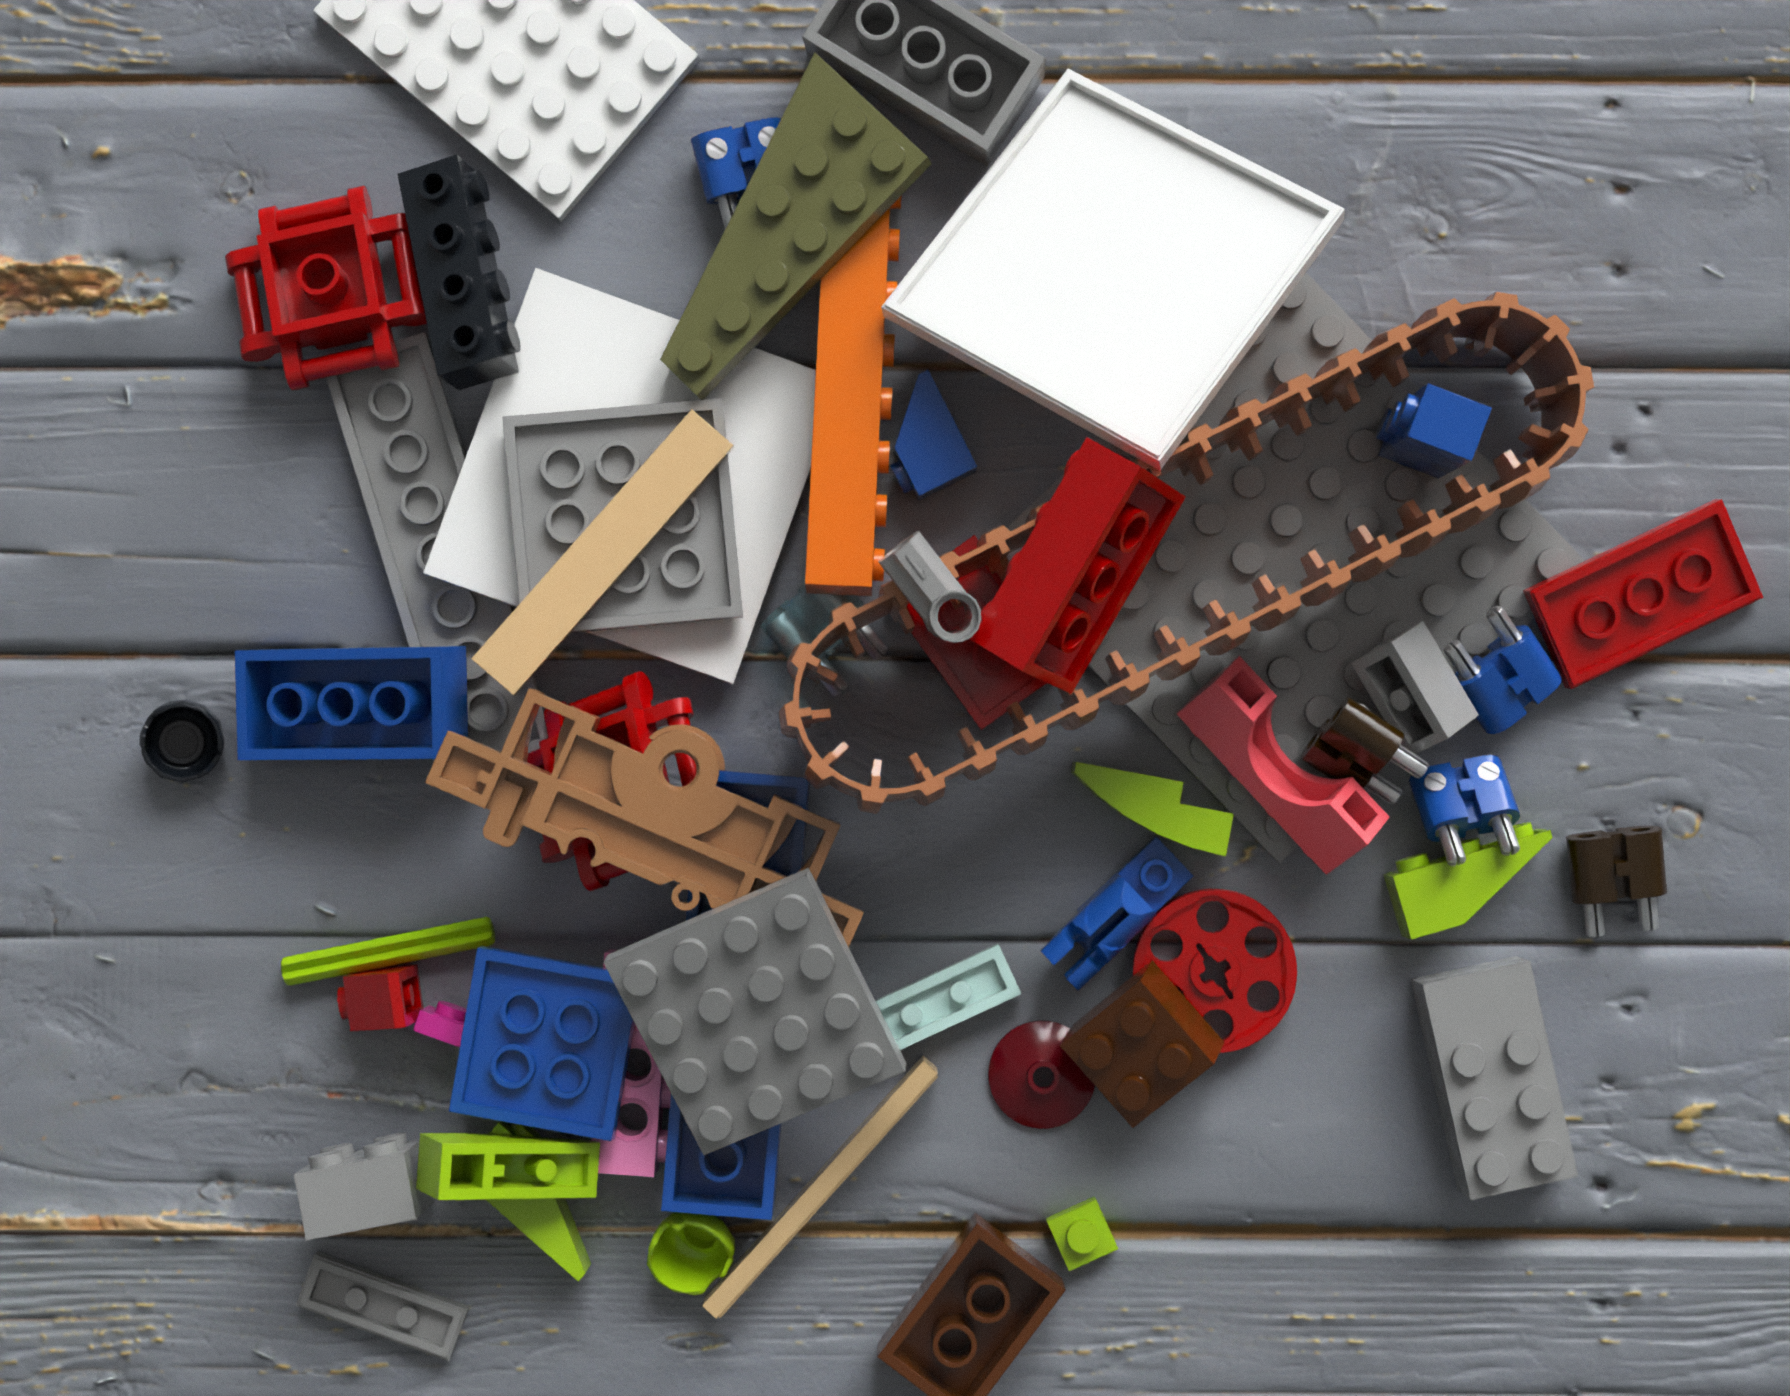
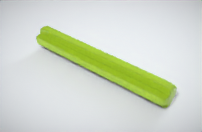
M482 917L287 956L281 960L282 977L286 985L292 986L477 949L480 946L487 947L495 943L494 926L489 917Z

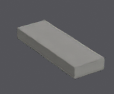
M320 1251L316 1252L313 1256L296 1306L446 1361L452 1358L470 1308L466 1304Z

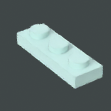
M997 943L884 995L875 1001L899 1049L902 1050L1021 995V991Z

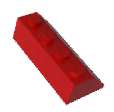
M1086 437L1081 448L1069 458L1064 469V477L1051 500L1047 501L1039 510L1035 519V527L1022 550L1017 552L1010 560L1006 570V578L993 600L982 609V620L979 629L970 640L1022 672L1072 694L1186 496L1141 466Z

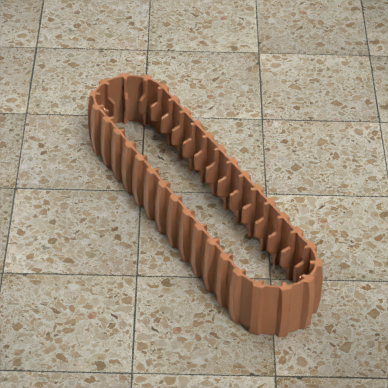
M1495 292L1484 301L1463 305L1453 298L1425 311L1413 323L1411 328L1404 323L1377 335L1367 345L1362 354L1354 348L1328 360L1316 373L1314 379L1306 373L1278 385L1266 403L1261 404L1256 398L1230 409L1220 421L1218 427L1211 429L1205 423L1191 429L1160 471L1136 457L1131 459L1130 461L1141 466L1157 478L1180 468L1184 477L1192 473L1201 486L1213 476L1206 458L1209 452L1227 444L1232 453L1241 449L1248 461H1250L1263 451L1255 432L1260 426L1275 420L1279 429L1289 424L1296 436H1299L1312 426L1304 407L1308 402L1322 396L1326 405L1337 399L1343 410L1347 412L1361 401L1354 385V381L1359 376L1370 371L1375 381L1385 375L1394 388L1410 376L1402 358L1407 352L1416 348L1420 356L1423 357L1433 351L1442 364L1458 352L1453 339L1455 337L1466 338L1465 348L1474 349L1475 357L1482 358L1493 346L1510 356L1512 360L1508 363L1505 370L1512 375L1519 368H1522L1535 389L1523 398L1524 405L1529 406L1530 413L1541 411V427L1531 424L1521 431L1518 437L1519 440L1529 446L1522 455L1529 460L1520 464L1511 449L1493 460L1500 479L1490 485L1492 492H1488L1484 483L1472 489L1462 474L1445 484L1452 502L1443 509L1445 516L1439 518L1434 509L1423 514L1413 499L1406 502L1397 509L1404 526L1403 529L1395 534L1398 540L1389 544L1384 534L1374 539L1365 524L1357 527L1349 533L1356 551L1348 557L1349 565L1339 569L1335 560L1324 564L1315 549L1300 558L1307 574V578L1300 582L1303 587L1302 589L1289 595L1284 585L1275 589L1266 574L1251 583L1259 600L1252 607L1255 613L1238 620L1234 611L1225 614L1217 600L1208 603L1203 608L1210 627L1204 631L1207 636L1206 638L1188 646L1184 637L1176 640L1167 625L1159 628L1154 633L1161 648V652L1156 656L1159 662L1137 672L1133 662L1126 665L1117 650L1110 653L1105 658L1113 676L1108 680L1111 685L1110 687L1089 698H1086L1082 688L1077 691L1074 689L1072 694L1058 688L1064 701L1060 704L1062 711L1038 724H1035L1031 714L1025 716L1017 701L1010 704L1006 709L1014 724V727L1011 729L1014 736L984 750L980 740L975 742L970 731L965 727L957 733L965 750L963 753L965 761L933 777L929 767H924L917 752L907 758L915 775V785L902 788H879L882 760L873 759L868 786L852 781L833 769L835 763L849 750V746L844 741L822 759L807 737L804 728H810L813 723L831 720L830 708L812 711L811 707L799 709V697L805 677L815 682L818 678L833 686L837 680V673L821 665V660L818 657L822 652L841 638L845 647L850 648L855 659L864 656L865 651L857 637L856 630L888 614L891 615L894 623L899 622L905 635L912 632L915 627L906 608L910 602L892 580L880 586L877 599L859 608H856L849 602L831 610L829 625L811 644L799 643L794 646L787 660L788 672L795 680L793 700L784 704L779 710L781 733L786 737L797 739L801 751L808 761L804 778L815 789L831 785L840 792L856 798L858 809L861 812L877 814L884 802H896L910 798L916 800L920 805L927 806L944 796L946 781L960 774H963L969 780L976 781L995 770L997 755L1012 749L1017 755L1025 756L1045 744L1048 729L1060 724L1065 730H1076L1095 719L1099 710V703L1108 699L1114 705H1125L1146 692L1150 683V677L1157 675L1161 680H1174L1196 666L1201 657V651L1205 650L1210 656L1222 655L1236 648L1247 639L1251 632V625L1258 631L1271 630L1294 617L1301 606V602L1306 607L1318 606L1343 592L1351 580L1353 582L1367 581L1392 567L1399 556L1401 558L1416 556L1441 542L1447 533L1463 532L1491 516L1495 510L1512 507L1540 491L1550 479L1549 469L1559 466L1576 454L1589 430L1582 423L1585 410L1586 394L1594 388L1591 367L1580 364L1573 347L1566 338L1570 328L1556 315L1546 319L1537 312L1519 305L1517 295ZM1044 504L1030 511L1024 525L1012 531L1004 525L996 527L981 535L976 549L960 557L954 551H950L939 556V558L956 580L987 565L991 574L997 572L1003 582L1006 578V570L1009 564L1007 555L1025 545L1035 527L1036 516ZM950 599L954 609L963 606L959 600Z

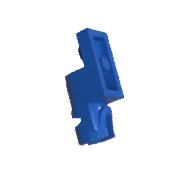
M1154 836L1077 909L1078 913L1040 951L1055 965L1074 947L1075 942L1082 945L1084 948L1083 955L1063 974L1079 991L1136 934L1157 916L1156 912L1194 876Z

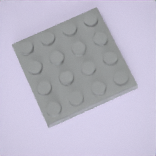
M722 398L502 417L519 604L691 409L726 438ZM728 455L571 633L743 618Z
M809 868L610 953L603 962L703 1155L905 1072L906 1061Z

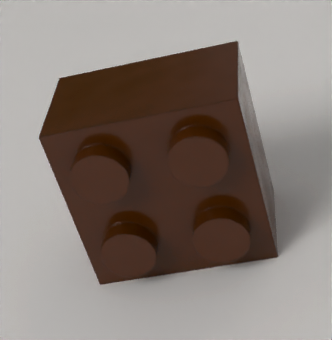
M1152 960L1075 1022L1060 1046L1128 1124L1134 1128L1212 1067L1225 1042Z

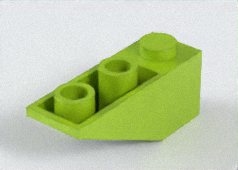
M1531 822L1514 825L1513 828L1520 845V850L1514 855H1511L1510 852V856H1505L1501 853L1498 841L1481 845L1479 837L1463 840L1461 844L1466 861L1460 866L1456 863V867L1449 866L1445 856L1429 861L1427 853H1420L1395 861L1397 870L1383 874L1401 936L1412 940L1465 924L1553 838L1551 830H1533Z

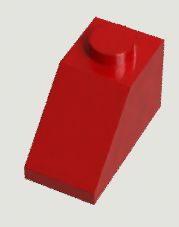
M418 964L352 973L343 977L344 986L338 987L337 990L339 1013L343 1020L349 1019L350 1031L404 1028L415 1023L419 1011L424 1008Z

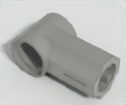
M919 531L901 541L878 561L923 619L927 630L934 636L955 643L963 642L977 632L982 620L981 609L977 601L970 594L966 593ZM950 599H957L965 609L964 622L953 631H945L938 622L939 609L944 602Z

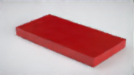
M1714 499L1523 590L1554 664L1562 676L1563 685L1571 690L1764 598L1722 499Z

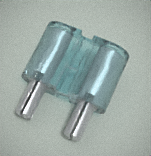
M804 584L797 590L798 594L791 600L787 599L764 620L760 627L788 659L794 646L799 643L811 644L829 625L831 610L849 602L856 608L865 604L858 596L806 593ZM869 625L856 630L862 647L874 660L882 656L860 630L885 655L888 647ZM841 638L818 657L821 660L822 666L838 674L835 682L838 687L835 684L833 686L820 680L833 696L842 693L840 689L844 691L847 687V682L827 660L843 642Z

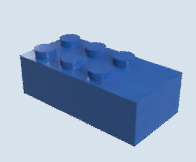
M466 646L235 650L238 760L435 759L447 731L451 730L468 738Z

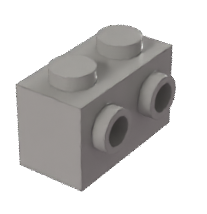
M1424 621L1387 639L1351 663L1383 719L1404 733L1401 745L1414 754L1448 739L1479 716Z

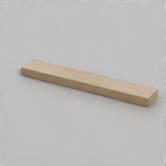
M691 409L471 659L515 696L729 454L734 445Z
M922 1055L728 1270L726 1276L721 1278L705 1296L702 1307L714 1318H721L938 1078L937 1067Z

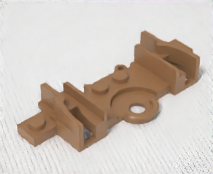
M530 688L526 693L501 752L449 730L425 783L484 809L491 810L483 827V835L487 840L503 847H510L516 844L525 826L555 839L560 852L566 854L569 851L571 842L575 838H588L594 844L596 851L594 858L590 862L592 867L607 862L658 885L674 880L679 884L673 889L671 899L674 906L683 911L691 910L697 906L701 896L700 892L706 894L710 907L714 909L788 877L763 865L780 848L789 835L796 819L824 830L814 851L798 870L799 872L809 868L816 881L841 826L840 822L819 816L776 794L773 795L767 808L716 786L720 770L725 771L724 757L715 740L699 728L680 724L659 729L649 736L652 742L647 746L644 753H641L596 733L601 720L600 717L574 706L566 705L546 696L545 693ZM540 706L565 717L557 740L552 773L527 763L532 727ZM684 753L694 760L697 771L695 778L690 784L678 787L670 784L665 779L663 765L672 754ZM682 890H689L693 896L692 900L689 902L682 901L679 896ZM822 893L849 947L864 911Z

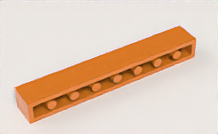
M902 195L821 278L805 574L806 593L872 596L873 581L883 582L884 569L878 561L885 556V549L874 548L875 527L886 528L887 495L877 494L878 473L889 474L890 441H881L879 438L880 420H891L893 387H882L883 367H894L895 334H885V317L883 316L881 306L898 284V281H887L888 261L899 262L900 229L890 228V209H901Z

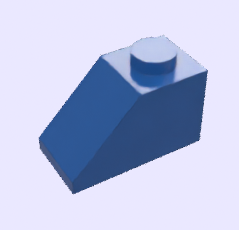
M929 370L918 374L894 447V454L898 461L890 465L902 492L905 494L913 490L918 501L976 473L977 465Z

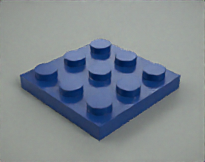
M485 946L477 947L449 1112L607 1141L615 1139L635 1023L607 969Z

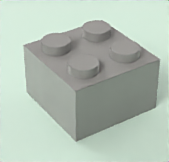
M406 1132L394 1133L373 1139L374 1143L363 1146V1150L354 1151L352 1143H343L320 1149V1154L308 1157L309 1164L294 1174L306 1241L416 1220L435 1200L433 1197L416 1189L420 1139L407 1141Z

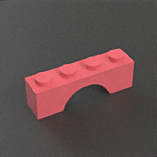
M1238 656L1200 688L1178 711L1177 715L1189 727L1191 732L1220 760L1229 773L1261 804L1267 814L1275 819L1301 847L1302 851L1327 875L1366 847L1390 816L1353 777L1341 779L1322 778L1301 769L1286 756L1276 741L1271 724L1272 708L1277 695Z

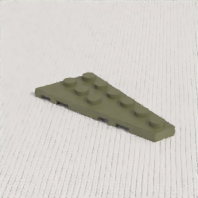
M814 53L660 358L701 400H704L932 164L928 156L818 54Z

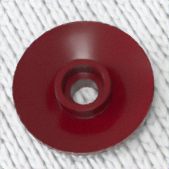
M1048 1020L1023 1023L1006 1033L992 1053L989 1062L988 1080L993 1098L1009 1118L1021 1125L1037 1129H1049L1064 1125L1077 1117L1085 1109L1093 1095L1095 1085L1060 1046L1071 1029L1066 1025ZM1040 1067H1048L1053 1071V1080L1047 1086H1038L1033 1081V1074Z

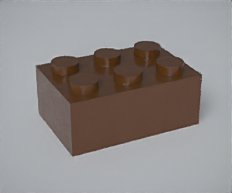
M974 1213L879 1340L877 1357L928 1396H987L1066 1291L1063 1280L1030 1253L978 1214Z

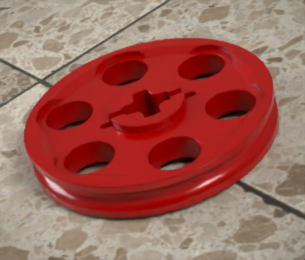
M1209 888L1180 895L1166 903L1156 912L1157 916L1144 927L1137 941L1133 958V975L1153 960L1169 980L1183 991L1184 997L1202 1017L1215 1009L1227 1012L1232 1019V1029L1226 1037L1222 1038L1225 1043L1220 1053L1243 1049L1268 1035L1288 1011L1297 982V962L1292 942L1285 928L1270 910L1255 899L1242 893L1226 889ZM1217 901L1227 909V922L1218 931H1206L1197 922V911L1205 902ZM1258 926L1271 929L1276 937L1274 950L1264 957L1251 955L1245 947L1247 933ZM1161 930L1174 931L1182 940L1181 952L1171 960L1158 959L1151 951V940ZM1198 943L1202 945L1209 957L1212 956L1216 962H1221L1225 959L1228 961L1229 966L1224 969L1223 973L1226 978L1225 983L1233 994L1232 997H1228L1220 984L1217 985L1212 978L1206 981L1200 978L1199 975L1206 969L1203 963L1204 958L1196 947ZM1258 981L1271 982L1278 990L1277 1003L1266 1011L1252 1008L1247 1000L1249 988Z

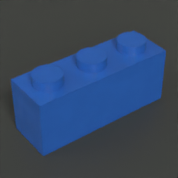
M1427 383L1415 393H1408L1402 402L1397 401L1393 409H1386L1376 433V439L1383 441L1378 456L1439 479L1472 461L1492 407Z

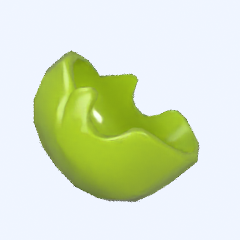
M673 1212L659 1224L653 1234L648 1247L647 1266L655 1280L669 1290L694 1296L700 1295L706 1291L715 1279L726 1276L734 1259L733 1255L736 1250L735 1239L723 1220L715 1215Z

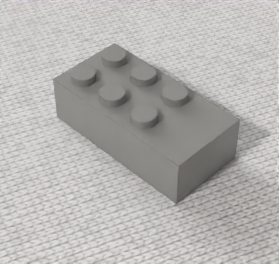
M825 0L802 35L808 56L812 58L814 53L818 54L840 76L987 167L1045 78L1046 58L952 0Z
M1513 956L1410 979L1457 1190L1468 1199L1475 1200L1579 1177L1530 960Z

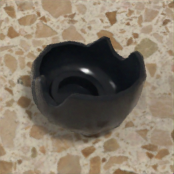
M188 699L169 701L157 707L147 718L140 732L139 739L145 763L160 778L180 783L202 778L212 771L222 756L225 744L220 720L207 706Z

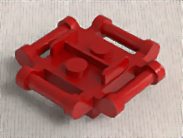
M364 185L349 188L347 195L282 210H278L275 205L259 209L258 218L261 235H256L258 245L237 249L227 253L225 256L227 272L230 276H234L244 336L239 341L242 359L248 362H259L273 357L276 353H281L285 377L292 391L308 388L309 381L376 366H379L382 371L399 367V356L393 339L392 327L401 325L420 326L427 323L405 213L372 219V204ZM387 240L392 241L402 301L387 304L376 244ZM260 269H262L272 327V330L266 332L255 275ZM368 333H372L373 345L311 359H303V347L314 345L318 350H324L367 340Z
M642 671L625 676L622 684L567 704L564 701H560L596 716L626 705V709L601 718L596 733L641 753H644L647 746L652 742L649 736L656 732L657 728L667 724L668 726L680 724L691 726L689 719L694 716L691 700L686 697L670 699L652 706L653 688L649 678ZM545 708L544 719L548 738L539 741L540 749L528 753L527 763L552 773L557 740L565 717ZM675 753L682 786H686L696 776V764L689 755ZM664 762L663 774L665 779L669 782L667 769ZM542 834L544 842L539 845L542 862L555 863L575 856L580 880L589 891L606 887L610 879L629 873L607 862L592 867L590 862L594 858L596 851L594 844L588 838H575L570 844L569 851L566 854H562L557 841Z

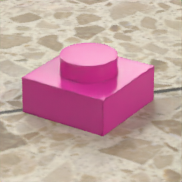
M438 1001L436 1007L428 1005L419 1011L413 1031L460 1047L466 1009L445 1001Z

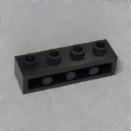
M458 155L398 173L437 376L457 390H462L518 373L515 353L520 352V339L514 324L508 320L505 302L510 300V291L504 274L497 268L494 252L499 251L500 243L493 223L487 219L484 202L489 201L490 196L483 174L478 169L474 170Z

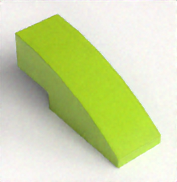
M1081 762L1072 763L1071 773L1096 797L1123 817L1156 835L1181 845L1226 857L1234 813L1180 804L1184 782Z

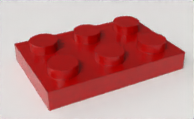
M973 535L952 551L960 557L976 549L979 540ZM987 565L957 580L966 593L970 594L977 601L981 611L987 603L993 600L1003 583L997 572L991 574ZM950 600L943 603L938 612V622L945 631H953L964 622L965 609L963 606L954 609ZM911 604L907 605L906 608L915 625L914 630L910 633L980 730L1006 713V708L1016 701L1020 703L1046 684V682L1012 666L973 642L970 638L963 642L952 643L934 636L927 630L923 619Z

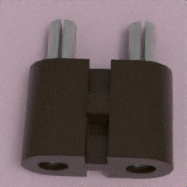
M1349 697L1334 711L1331 719L1328 718L1314 733L1300 757L1301 760L1330 779L1353 777L1363 788L1390 805H1394L1399 800L1402 789L1377 774L1389 760L1417 779L1426 773L1429 766L1427 761L1401 745L1404 738L1403 732L1372 713L1365 705L1358 704Z
M1633 826L1616 828L1614 832L1599 830L1571 834L1566 837L1571 898L1573 903L1583 904L1585 931L1588 937H1601L1605 934L1602 903L1617 902V898L1628 897L1631 900L1637 899L1641 930L1654 931L1659 928L1656 897L1667 893L1661 827Z

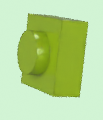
M1095 1196L1046 1218L1069 1271L1118 1250V1246Z

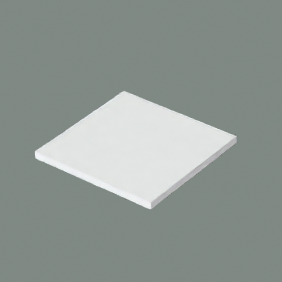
M1067 69L881 306V309L886 319L1160 471L1345 220V209Z
M535 268L514 325L521 345L520 352L515 353L519 372L495 379L425 566L424 575L513 607L519 605L502 417L701 400L660 360L679 322L678 319ZM753 348L704 399H723L726 439L734 445L728 454L743 618L589 631L586 633L733 685L811 468L815 369Z

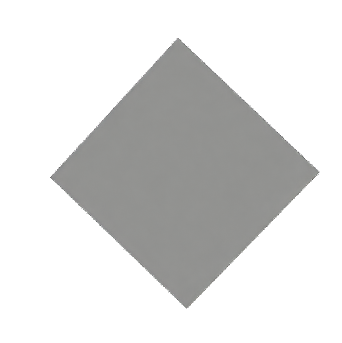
M1305 273L1191 429L1205 423L1211 429L1219 426L1220 421L1230 409L1255 398L1261 404H1264L1278 385L1304 373L1314 379L1316 373L1328 360L1354 348L1362 354L1372 340ZM1369 371L1354 381L1361 401L1353 409L1345 412L1337 399L1326 405L1323 397L1320 396L1304 406L1312 424L1305 433L1296 436L1289 424L1279 429L1275 420L1260 426L1255 432L1263 451L1256 458L1248 461L1241 449L1232 453L1227 444L1209 452L1206 458L1213 476L1203 485H1199L1192 473L1184 477L1180 468L1159 477L1160 480L1186 496L1088 666L1110 687L1111 685L1108 680L1113 676L1105 660L1110 653L1117 650L1125 664L1128 665L1133 662L1137 672L1159 662L1156 656L1161 652V648L1154 635L1159 628L1167 625L1176 640L1184 637L1187 645L1190 646L1207 637L1204 631L1210 627L1203 608L1208 603L1217 600L1225 614L1234 611L1238 620H1241L1255 613L1252 607L1259 600L1251 583L1266 574L1275 589L1284 585L1290 595L1303 588L1300 582L1307 578V574L1300 558L1315 549L1324 564L1335 560L1338 568L1341 569L1350 564L1348 557L1356 552L1349 533L1357 527L1365 524L1374 539L1384 534L1390 544L1398 540L1395 534L1404 528L1397 511L1403 504L1413 499L1423 514L1434 509L1438 517L1441 518L1445 516L1443 509L1452 503L1445 484L1462 474L1472 489L1484 483L1490 493L1492 492L1490 485L1500 479L1496 468L1478 449H1476L1471 462L1439 479L1378 456L1383 441L1376 439V433L1386 409H1393L1397 401L1402 402L1408 393L1413 394L1419 388L1409 378L1393 388L1385 375L1374 381ZM1102 438L1097 441V443L1128 460L1135 458ZM1064 473L1007 527L1010 531L1024 525L1032 509L1051 500L1064 477ZM1525 499L1512 507L1495 510L1491 516L1463 532L1447 533L1441 542L1416 556L1405 558L1399 556L1392 567L1367 581L1353 582L1351 580L1343 592L1318 606L1306 607L1301 602V606L1294 617L1271 630L1258 631L1251 625V632L1245 642L1222 655L1210 656L1205 650L1201 651V657L1196 666L1174 680H1161L1157 675L1150 677V683L1146 692L1127 703L1126 706L1229 813H1234L1233 817L1280 864L1299 845L1274 818L1267 814L1261 804L1229 773L1220 760L1191 732L1189 727L1177 715L1178 711L1200 688L1240 656L1277 695L1272 708L1271 724L1276 741L1282 751L1293 763L1306 772L1330 779L1300 759L1303 750L1319 727L1328 718L1331 719L1334 711L1347 697L1358 704L1365 705L1372 713L1383 719L1353 668L1352 662L1387 639L1424 621L1455 674L1457 670L1444 652L1445 646L1447 644L1450 645L1449 642L1459 640L1471 658L1476 655L1481 658L1485 657L1490 653L1487 646L1499 637L1486 618V614L1491 608L1501 606L1515 626H1527L1534 619V615L1523 590L1585 560ZM1023 547L1007 555L1008 561L1010 562L1012 557L1021 551Z

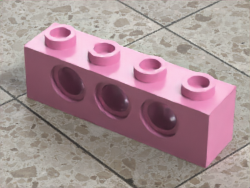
M617 949L606 951L604 953V960L608 954L617 951ZM635 1024L630 1049L639 1048L644 1050L649 1055L652 1066L650 1072L644 1076H635L626 1071L621 1106L627 1103L640 1105L646 1111L647 1125L640 1130H631L626 1128L618 1117L615 1139L607 1141L591 1138V1141L600 1142L598 1173L654 1177L659 1170V1163H665L668 1130H662L663 1108H670L671 1092Z

